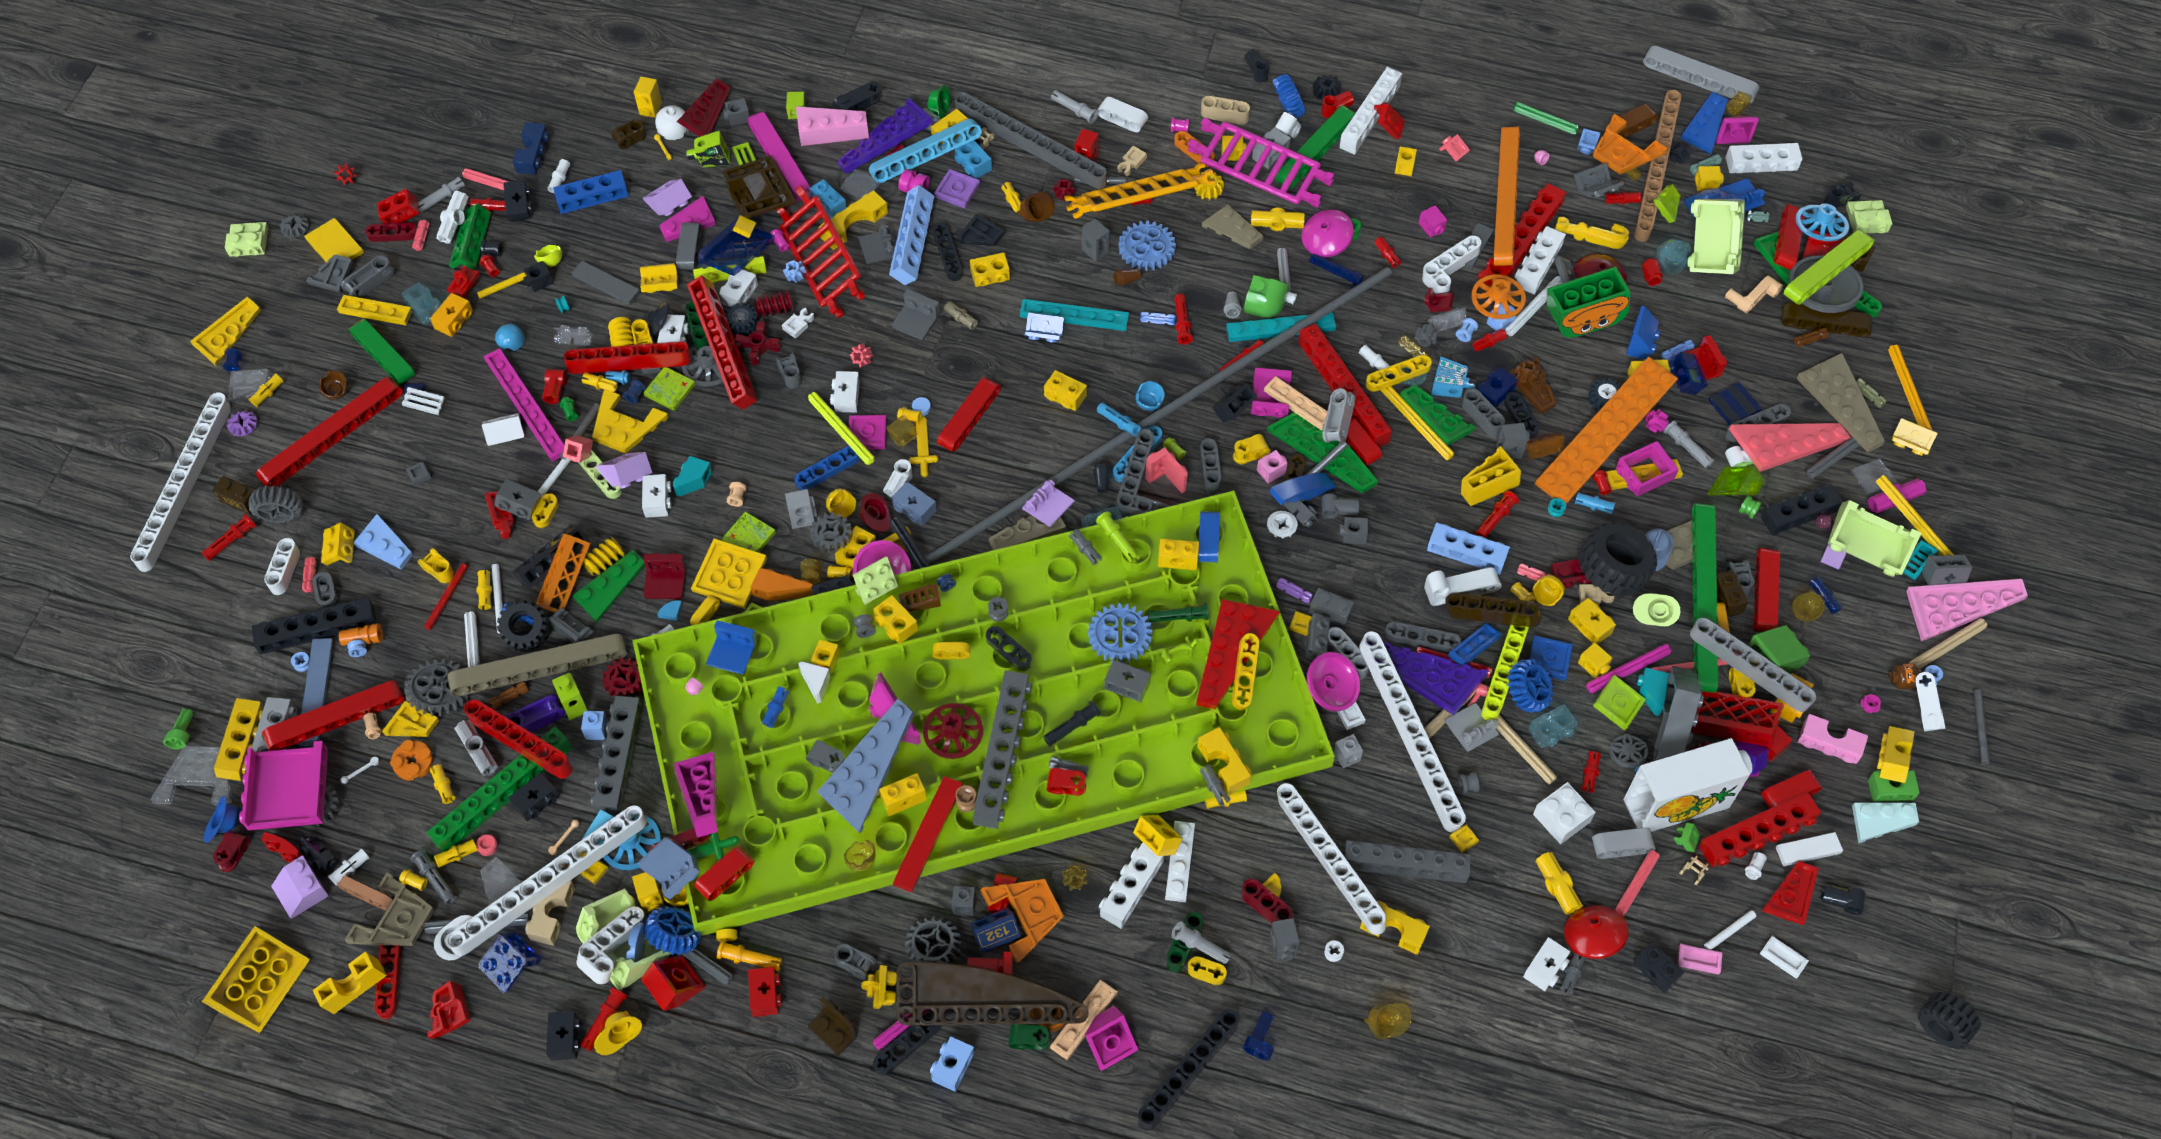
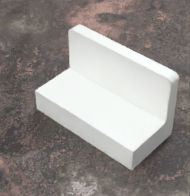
M519 413L482 422L488 446L524 437Z

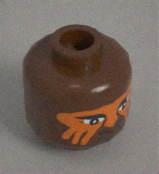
M1897 664L1894 666L1893 671L1890 672L1889 678L1890 682L1894 683L1897 689H1915L1917 687L1916 678L1922 672L1915 664Z

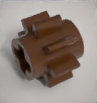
M1521 361L1514 371L1518 374L1516 378L1522 383H1533L1534 378H1537L1539 371L1536 370L1537 365L1531 361Z

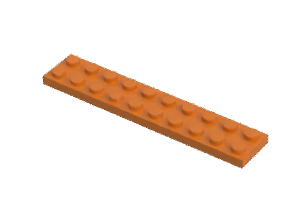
M1648 357L1536 480L1535 485L1553 499L1560 498L1564 500L1567 505L1677 382L1678 378Z

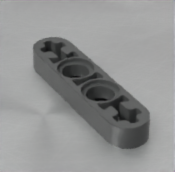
M1778 404L1731 425L1747 423L1782 424L1788 420L1791 410L1785 404ZM1767 417L1771 422L1765 423L1761 418ZM1729 425L1725 433L1726 438L1731 442H1738L1730 432L1729 428L1731 425Z
M1390 622L1385 628V637L1392 642L1420 646L1447 653L1461 643V639L1457 634L1399 622ZM1392 629H1396L1395 634H1392ZM1415 632L1418 634V638L1411 639L1408 637V633ZM1435 636L1438 641L1430 643L1427 637ZM1450 640L1454 641L1453 646H1450Z

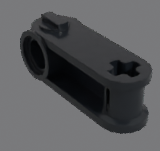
M869 82L844 95L838 96L834 99L832 105L838 110L862 111L879 102L881 87L877 82Z

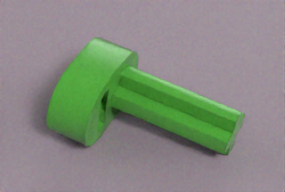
M182 709L173 729L167 732L163 740L164 745L176 750L187 745L190 735L185 731L194 715L192 710Z

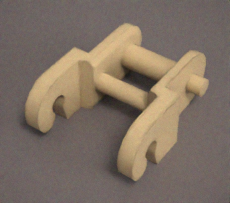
M986 127L981 129V135L977 138L984 140L983 145L980 144L982 149H985L995 136L994 133H988Z
M1697 855L1695 858L1692 857L1691 860L1693 861L1691 863L1687 862L1679 873L1682 875L1686 869L1690 868L1697 872L1699 878L1694 883L1696 886L1705 875L1703 873L1704 870L1708 871L1709 869L1707 867L1709 864H1703L1697 859ZM1693 863H1696L1697 865H1699V866H1700L1701 868H1703V869H1702L1701 871H1699L1697 868H1695V867L1692 866V865H1693Z

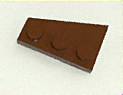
M1537 356L1530 360L1537 365L1536 370L1539 371L1533 383L1520 382L1516 378L1518 374L1514 372L1515 369L1508 372V377L1541 415L1554 408L1557 402L1550 385L1547 384L1545 372L1541 369L1540 360Z

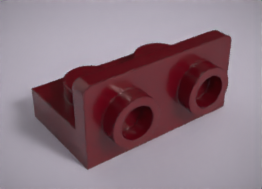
M1578 559L1550 565L1552 575L1560 579L1565 589L1574 587V584L1592 583L1586 579L1585 573L1581 571V564H1579Z

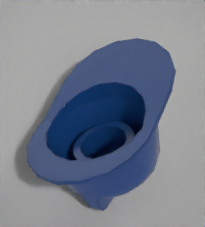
M225 796L220 798L216 810L205 829L203 837L205 843L210 842L216 833L232 831L239 822V814L242 809L227 803Z

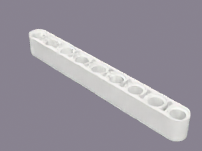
M1288 783L1280 785L1277 789V795L1281 808L1367 929L1372 934H1382L1386 930V915L1294 786ZM1284 795H1291L1288 798L1283 797ZM1295 810H1302L1299 813L1294 812ZM1306 825H1312L1311 828H1305ZM1318 840L1324 841L1321 844L1315 843ZM1328 856L1335 857L1334 859H1327ZM1341 871L1346 872L1345 875H1338ZM1352 887L1358 888L1356 891H1350L1349 889ZM1363 903L1369 904L1368 907H1361L1360 905ZM1375 919L1381 920L1378 924L1372 923Z

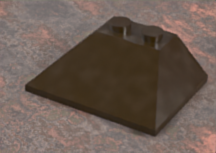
M772 156L722 171L730 197L739 214L746 219L796 203Z

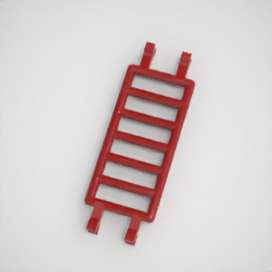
M800 185L795 190L801 197L804 205L793 215H790L788 207L776 209L784 221L779 226V229L783 231V236L787 243H789V248L796 261H801L807 272L803 274L821 307L828 305L830 313L832 315L836 314L840 318L844 315V312L837 304L835 298L849 287L852 296H857L858 300L861 301L866 297L856 282L861 277V274L818 196L811 198L807 189L804 190ZM816 205L818 211L790 234L787 228ZM822 217L825 224L797 247L794 240ZM829 230L832 236L803 259L800 253ZM836 242L839 249L810 272L807 266ZM843 255L846 262L817 285L814 278ZM850 268L852 275L824 298L821 291Z

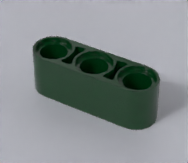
M690 301L686 304L685 309L695 348L699 350L701 347L710 345L694 302Z
M1198 912L1188 913L1183 923L1189 929L1197 930L1201 934L1203 929L1202 915ZM1194 921L1197 922L1199 925L1197 927H1191L1189 923ZM1174 939L1167 953V968L1174 973L1182 971L1194 948H1189L1181 944L1180 940ZM1178 957L1181 959V962L1173 963L1171 958Z

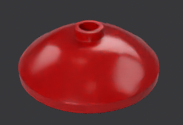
M1601 905L1587 906L1577 910L1568 918L1564 927L1565 941L1569 948L1576 954L1590 959H1601L1616 954L1624 947L1629 935L1625 918L1618 911Z

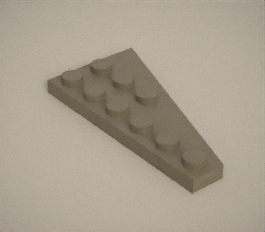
M1842 353L1798 374L1797 380L1868 453L1883 446L1885 440Z

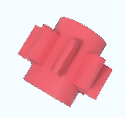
M864 343L852 347L853 352L850 356L853 364L857 363L859 367L870 364V359L874 356L870 350L871 347H865Z

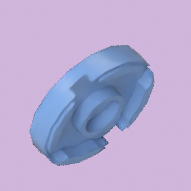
M637 922L630 932L628 939L630 951L627 950L626 956L627 960L632 959L634 963L640 961L644 954L647 941L646 934L644 933L646 923Z

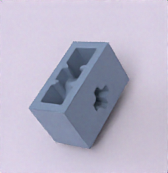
M908 482L892 496L894 509L899 513H904L913 523L917 522L921 526L937 511L936 501Z

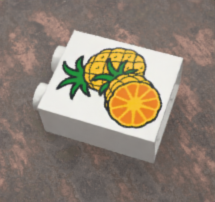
M1732 738L1640 765L1623 800L1637 829L1649 828L1651 832L1730 808L1752 773V762L1746 751H1738Z

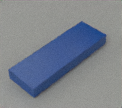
M1486 622L1452 649L1448 657L1459 665H1467L1500 639L1501 633Z

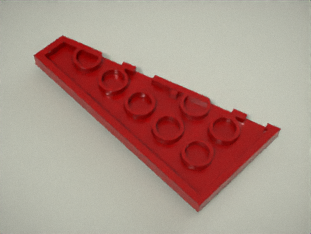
M1222 599L1196 701L1197 706L1211 709L1218 707L1235 679L1240 640L1244 635L1252 633L1258 637L1260 645L1261 640L1268 633L1273 622L1278 618L1280 611ZM1250 639L1245 642L1248 643V650L1246 652H1249L1250 647L1254 645ZM1247 657L1242 658V663L1245 666L1249 661Z

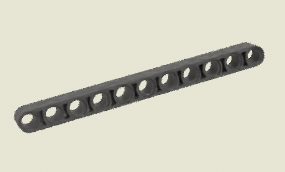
M965 92L955 95V109H958L968 119L975 120L979 126L986 127L988 131L1096 189H1102L1107 185L1106 168Z

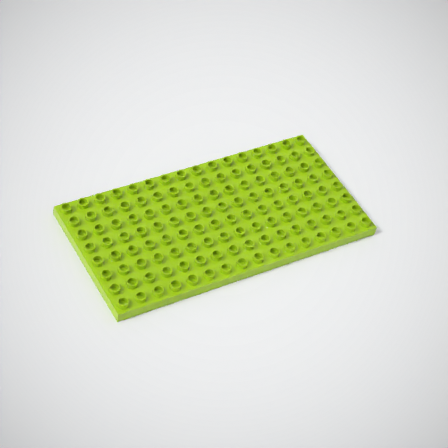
M1230 491L1114 520L1115 523L1121 526V532L1140 555V559L1134 564H1130L1113 539L1105 535V530L1101 525H1094L1079 530L1087 540L1093 543L1094 549L1102 556L1101 561L1097 559L1099 563L1096 565H1092L1085 554L1079 552V547L1069 538L1071 533L1074 535L1073 531L894 575L898 587L865 605L861 596H858L856 593L857 585L632 640L674 835L694 828L677 781L674 763L714 751L717 765V833L720 841L733 836L739 837L737 844L723 848L724 856L733 848L741 846L755 860L754 865L713 901H708L695 887L692 894L690 881L685 885L695 932L699 931L701 936L721 929H730L893 885L899 868L943 777L946 776L963 783V786L969 785L973 787L976 791L977 799L1005 671L1029 674V682H1032L1031 693L1026 695L1028 707L1027 712L1022 714L1024 727L1018 733L1021 739L1019 748H1015L1014 754H1017L1016 764L1011 766L1010 772L1013 773L1011 785H1007L1006 791H1009L1008 802L1003 804L1002 810H1005L1004 821L999 823L998 829L976 826L973 822L974 810L962 812L958 809L955 802L920 877L1139 819L1140 816L1155 815L1214 798L1215 796L1207 788L1208 784L1200 770L1204 767L1207 773H1209L1206 765H1212L1218 777L1219 770L1226 767L1227 763L1222 759H1214L1207 762L1197 745L1198 737L1220 727L1223 733L1226 732L1228 734L1231 746L1239 751L1240 760L1249 767L1252 774L1250 784L1238 791L1256 788L1332 767L1335 756L1281 613L1259 645L1251 704L1244 710H1238L1233 706V682L1216 709L1196 705L1222 599L1279 611L1235 492ZM1200 511L1220 512L1218 563L1197 561V570L1158 567L1160 539L1199 542ZM945 574H951L956 581L955 587L953 589L950 588L948 592H942L938 586L941 607L908 612L917 621L918 631L901 644L895 639L891 640L886 633V629L883 626L879 627L874 619L872 625L875 626L876 633L867 638L857 636V627L854 626V619L863 614H869L874 618L873 609L891 595L900 603L899 594L936 584L937 580ZM921 596L922 601L926 600L925 596ZM917 597L914 598V603L918 602ZM995 597L1004 598L1008 604V616L1000 622L993 621L989 617L988 603ZM906 599L907 606L911 605L910 599ZM1118 603H1121L1122 608L1129 604V609L1136 606L1137 613L1142 610V617L1148 616V610L1184 608L1187 604L1196 606L1207 603L1208 620L1193 619L1192 622L1184 619L1152 622V636H1150L1152 641L1148 643L1149 649H1144L1143 656L1138 654V660L1130 657V663H1128L1126 659H1123V662H1126L1129 666L1137 669L1142 668L1151 674L1150 685L1142 703L1104 689V680L1112 665L1111 658L1109 657L1105 661L1104 654L1097 656L1098 650H1092L1093 644H1089L1090 637H1088L1089 623H1092V617H1097V611L1103 613V607L1109 610L1110 604H1113L1115 608L1118 607ZM886 613V614H884V615H885V616H889V615H891L892 613ZM1119 618L1118 645L1119 648H1122V619ZM717 620L755 630L757 643L744 674L707 665V659L717 637L714 629ZM1108 623V624H1106V625H1107V626H1113L1114 624ZM1127 623L1126 625L1132 626V625H1134V624H1132V623ZM898 626L897 628L902 629L904 626ZM992 626L1001 628L1028 651L1032 657L1031 667L1026 671H1020L986 642L985 634L988 628ZM992 634L991 639L994 637L998 639V634L995 636ZM1195 638L1199 640L1195 645V649L1181 650L1171 654L1172 660L1166 665H1162L1158 659V656L1162 655L1164 649L1169 650L1181 643H1192ZM820 639L837 644L840 655L832 674H830L831 678L822 702L817 704L800 672L798 663L812 664L811 658ZM1132 640L1126 641L1127 643H1130V644H1131V643H1134V641H1132ZM1107 641V643L1112 644L1114 641ZM939 642L968 643L971 646L970 657L967 659H936L933 657V645ZM1006 645L1003 650L1005 652H1012L1014 647ZM823 657L821 660H827L829 657ZM1019 658V663H1026V658L1024 660ZM1250 659L1245 665L1246 667H1250L1252 665V661ZM882 672L896 697L902 700L915 713L912 723L920 733L921 743L918 745L900 742L897 755L893 757L890 764L891 768L882 788L917 773L925 789L927 801L888 816L879 793L873 802L870 815L865 820L863 825L865 827L862 833H860L817 792L833 773L812 765L806 760V756L816 740H820L840 750L844 755V759L850 755L879 721L877 717L874 718L870 713L869 707L871 704L869 698L877 674ZM1241 676L1239 678L1240 684L1243 686L1249 685L1247 677ZM691 677L704 686L697 695H690L686 690V684ZM777 687L785 688L784 691L787 689L790 692L783 704L784 709L782 713H779L774 727H766L767 723L763 725L761 722L768 710L767 705L769 702H772ZM1242 691V695L1237 699L1240 700V704L1246 702V700H1243L1245 691ZM1013 693L1011 696L1017 697L1019 694ZM1092 700L1100 710L1101 716L1094 717L1087 722L1085 727L1080 726L1049 747L1043 736L1073 716L1074 711L1081 710ZM949 703L963 704L972 708L980 716L983 724V737L979 746L969 755L957 759H947L934 754L927 747L923 738V726L927 716L937 707ZM951 708L940 711L941 715L945 716L951 713ZM956 708V714L960 717L967 713L963 709ZM1014 711L1007 712V714L1013 715L1016 713ZM936 716L929 723V725L933 726L942 724ZM971 716L964 724L976 725L977 722ZM1011 729L1003 730V732L1009 733L1012 731ZM928 730L929 740L935 738L941 731ZM965 730L967 735H969L973 739H977L978 730ZM946 737L933 746L942 751ZM959 737L963 751L973 745ZM951 739L947 753H958L954 739ZM1001 747L999 750L1006 751L1008 748ZM1052 756L1058 757L1060 760L1065 759L1076 762L1079 766L1083 764L1089 767L1086 777L1087 789L1083 795L1052 794L1046 790L1049 770L1051 769L1049 761ZM998 765V766H996L995 768H996V769H1003L1004 766ZM993 784L991 785V787L998 788L1000 787V785ZM990 802L987 804V806L993 807L996 805V803ZM709 838L706 842L691 847L687 850L708 844L711 842V839ZM715 853L697 859L700 872L694 880H691L693 884L718 862Z

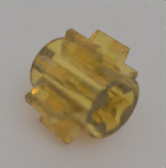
M1079 864L1072 867L1068 865V869L1062 871L1064 877L1062 880L1063 885L1069 884L1070 891L1073 889L1081 890L1082 885L1087 884L1085 878L1087 872L1086 870L1081 871Z

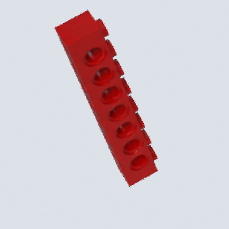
M1549 183L1544 189L1541 188L1537 194V199L1531 201L1529 210L1523 212L1519 223H1515L1513 265L1495 266L1494 258L1491 257L1486 265L1487 268L1485 270L1482 269L1479 273L1478 279L1480 280L1489 275L1511 277L1529 252L1532 244H1535L1539 232L1544 231L1545 227L1564 203L1566 192ZM1492 279L1483 282L1486 286H1492L1493 284Z
M701 275L688 283L687 286L731 404L744 410L758 400L714 284Z
M1316 323L1301 329L1298 343L1332 392L1342 388L1347 392L1353 393L1355 405L1352 417L1358 421L1378 447L1388 444L1392 430Z

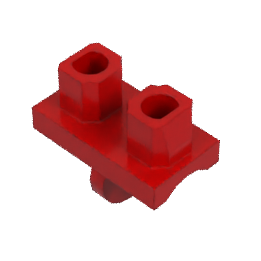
M463 266L460 271L456 270L454 273L455 278L447 288L448 293H453L466 299L469 289L477 283L476 279L480 275L479 271L471 270L466 266Z

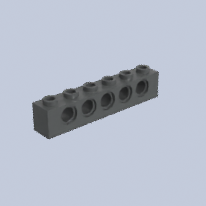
M615 696L614 703L610 705L611 719L606 724L607 738L602 743L603 757L599 758L598 767L600 771L599 775L595 777V794L591 796V806H593L596 814L600 810L609 815L621 813L642 711V704L639 698ZM627 717L625 720L619 721L621 718ZM623 735L622 738L616 739L617 736ZM620 753L618 756L612 757L613 754ZM616 771L615 774L608 775L610 772ZM609 789L612 790L610 793L604 794L605 791Z
M1346 841L1344 848V857L1355 871L1467 883L1470 875L1471 855L1355 841Z

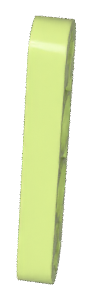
M591 450L590 458L578 463L608 498L615 499L619 497L622 493L620 486H612L616 490H610L609 482L606 479H597L601 473L597 470L596 466L593 468L587 467L590 462H596L597 465L602 463Z

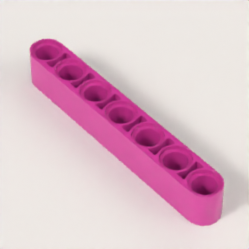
M762 111L747 117L748 124L767 157L772 156L796 202L801 201L802 199L795 189L801 185L804 190L807 189L810 193V187L766 114Z

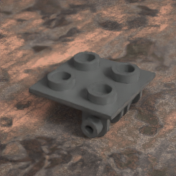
M886 224L880 226L879 232L858 237L866 265L893 259L896 239L893 229H889Z

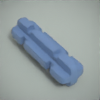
M1687 340L1684 344L1680 343L1669 350L1663 351L1661 358L1668 361L1672 360L1679 353L1693 350L1695 345L1692 340Z

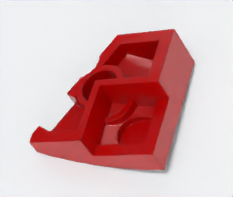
M449 981L433 992V1008L430 1012L433 1025L432 1031L427 1033L428 1038L433 1039L447 1034L471 1021L460 984Z

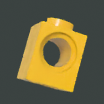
M1222 136L1221 154L1224 153L1233 136ZM1243 136L1239 139L1228 160L1238 161L1246 148V143H1243Z
M1399 148L1395 174L1412 176L1417 149Z
M1699 166L1695 175L1697 191L1718 189L1724 180L1720 166Z
M819 639L811 658V663L828 668L830 674H832L840 655L838 645ZM823 657H829L827 660H821Z
M1593 643L1581 654L1578 664L1594 678H1597L1600 674L1603 675L1610 670L1612 657L1596 643Z

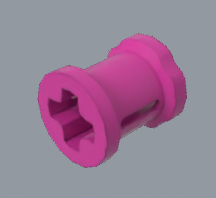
M1172 117L1171 132L1185 131L1188 133L1189 119L1179 120Z

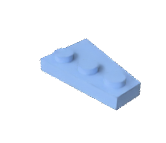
M377 514L354 541L356 547L401 570L413 556L412 552Z

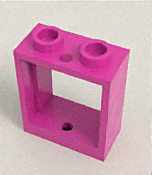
M1658 441L1621 457L1616 466L1618 475L1623 477L1628 488L1636 496L1674 480L1679 470ZM1650 458L1662 474L1641 483L1630 469V466Z

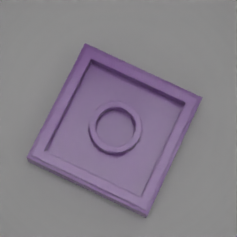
M949 169L936 189L934 197L966 208L980 186V180Z

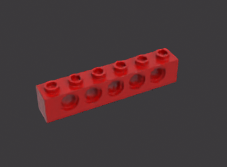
M1806 792L1704 838L1699 845V849L1711 868L1717 865L1722 867L1731 861L1730 859L1734 857L1739 859L1748 854V851L1752 849L1757 851L1766 845L1765 843L1769 841L1772 843L1777 842L1787 833L1792 835L1798 832L1802 826L1810 827L1818 821L1817 818L1821 811L1809 793ZM1792 813L1798 815L1799 818L1794 817ZM1775 821L1781 823L1782 826L1777 825ZM1757 829H1761L1765 834L1760 833ZM1740 837H1744L1747 842L1742 841ZM1722 845L1728 846L1730 850L1725 849Z

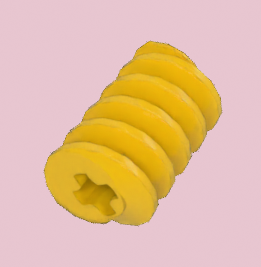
M617 317L609 322L608 329L611 347L634 345L629 318Z
M611 537V540H605V545L599 544V549L594 548L593 554L588 553L586 555L587 559L584 558L582 564L592 576L593 573L600 575L599 568L606 571V563L612 566L611 559L619 561L617 555L619 554L622 557L625 555L618 542Z

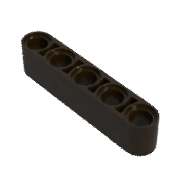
M1787 303L1782 306V325L1786 327L1812 331L1826 328L1829 333L1854 337H1868L1872 332V317L1866 313L1852 311L1826 313L1796 303Z
M1451 593L1445 598L1449 616L1456 619L1524 627H1536L1542 621L1539 605L1532 601L1462 593Z

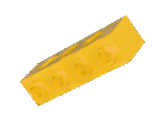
M236 698L214 766L217 778L241 781L243 774H246L244 759L248 754V747L252 748L262 716L261 702ZM233 756H239L236 759H231Z

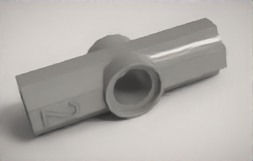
M463 720L459 722L454 729L482 776H489L495 773L498 766L471 721Z

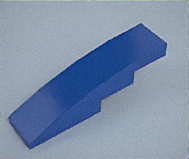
M1314 473L1271 487L1270 493L1280 505H1283L1289 501L1293 503L1302 499L1308 501L1335 488L1336 485L1325 473Z

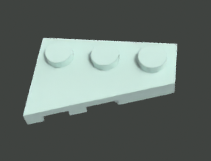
M1854 803L1852 805L1858 843L1865 842L1874 837H1881L1889 832L1903 830L1919 823L1916 803Z

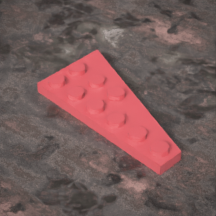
M1840 423L1731 425L1729 428L1760 472L1843 444L1851 438Z

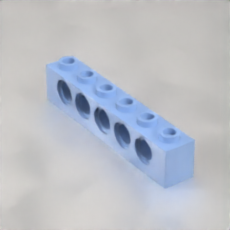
M920 185L907 192L889 273L890 276L904 285L915 281L918 277L931 209L933 208L934 195Z

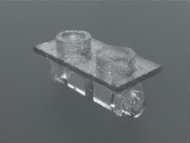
M1457 307L1454 310L1445 312V314L1432 315L1428 318V323L1433 325L1435 332L1462 325L1466 318V308L1459 309Z
M560 325V328H553L558 332L557 335H554V341L558 344L571 345V339L574 338V345L587 346L591 345V337L589 336H594L586 327L571 329L570 326Z

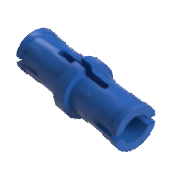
M777 687L772 702H769L767 705L768 710L761 722L763 725L767 723L766 727L773 728L779 713H782L784 709L783 704L790 692L787 689L784 691L785 688Z

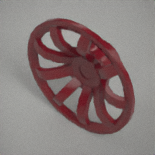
M949 703L937 707L927 716L923 726V738L927 747L934 754L947 759H957L969 755L979 746L983 737V724L980 716L972 708L958 703ZM951 708V713L945 716L941 715L940 711ZM956 708L963 709L967 713L960 717L956 714ZM934 716L942 722V724L936 726L929 725ZM971 716L977 722L976 725L964 724ZM928 730L941 731L939 735L929 740ZM965 730H978L977 739L971 738L966 734ZM946 737L942 751L933 746ZM959 737L973 745L963 751ZM951 739H954L958 753H947Z

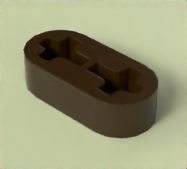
M1295 454L1290 457L1284 482L1291 480L1292 474L1296 475L1295 478L1303 476L1306 460L1302 455ZM1296 462H1299L1298 468H1294Z

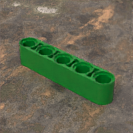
M362 319L348 329L353 338L398 385L403 384L415 375L409 364L365 319Z

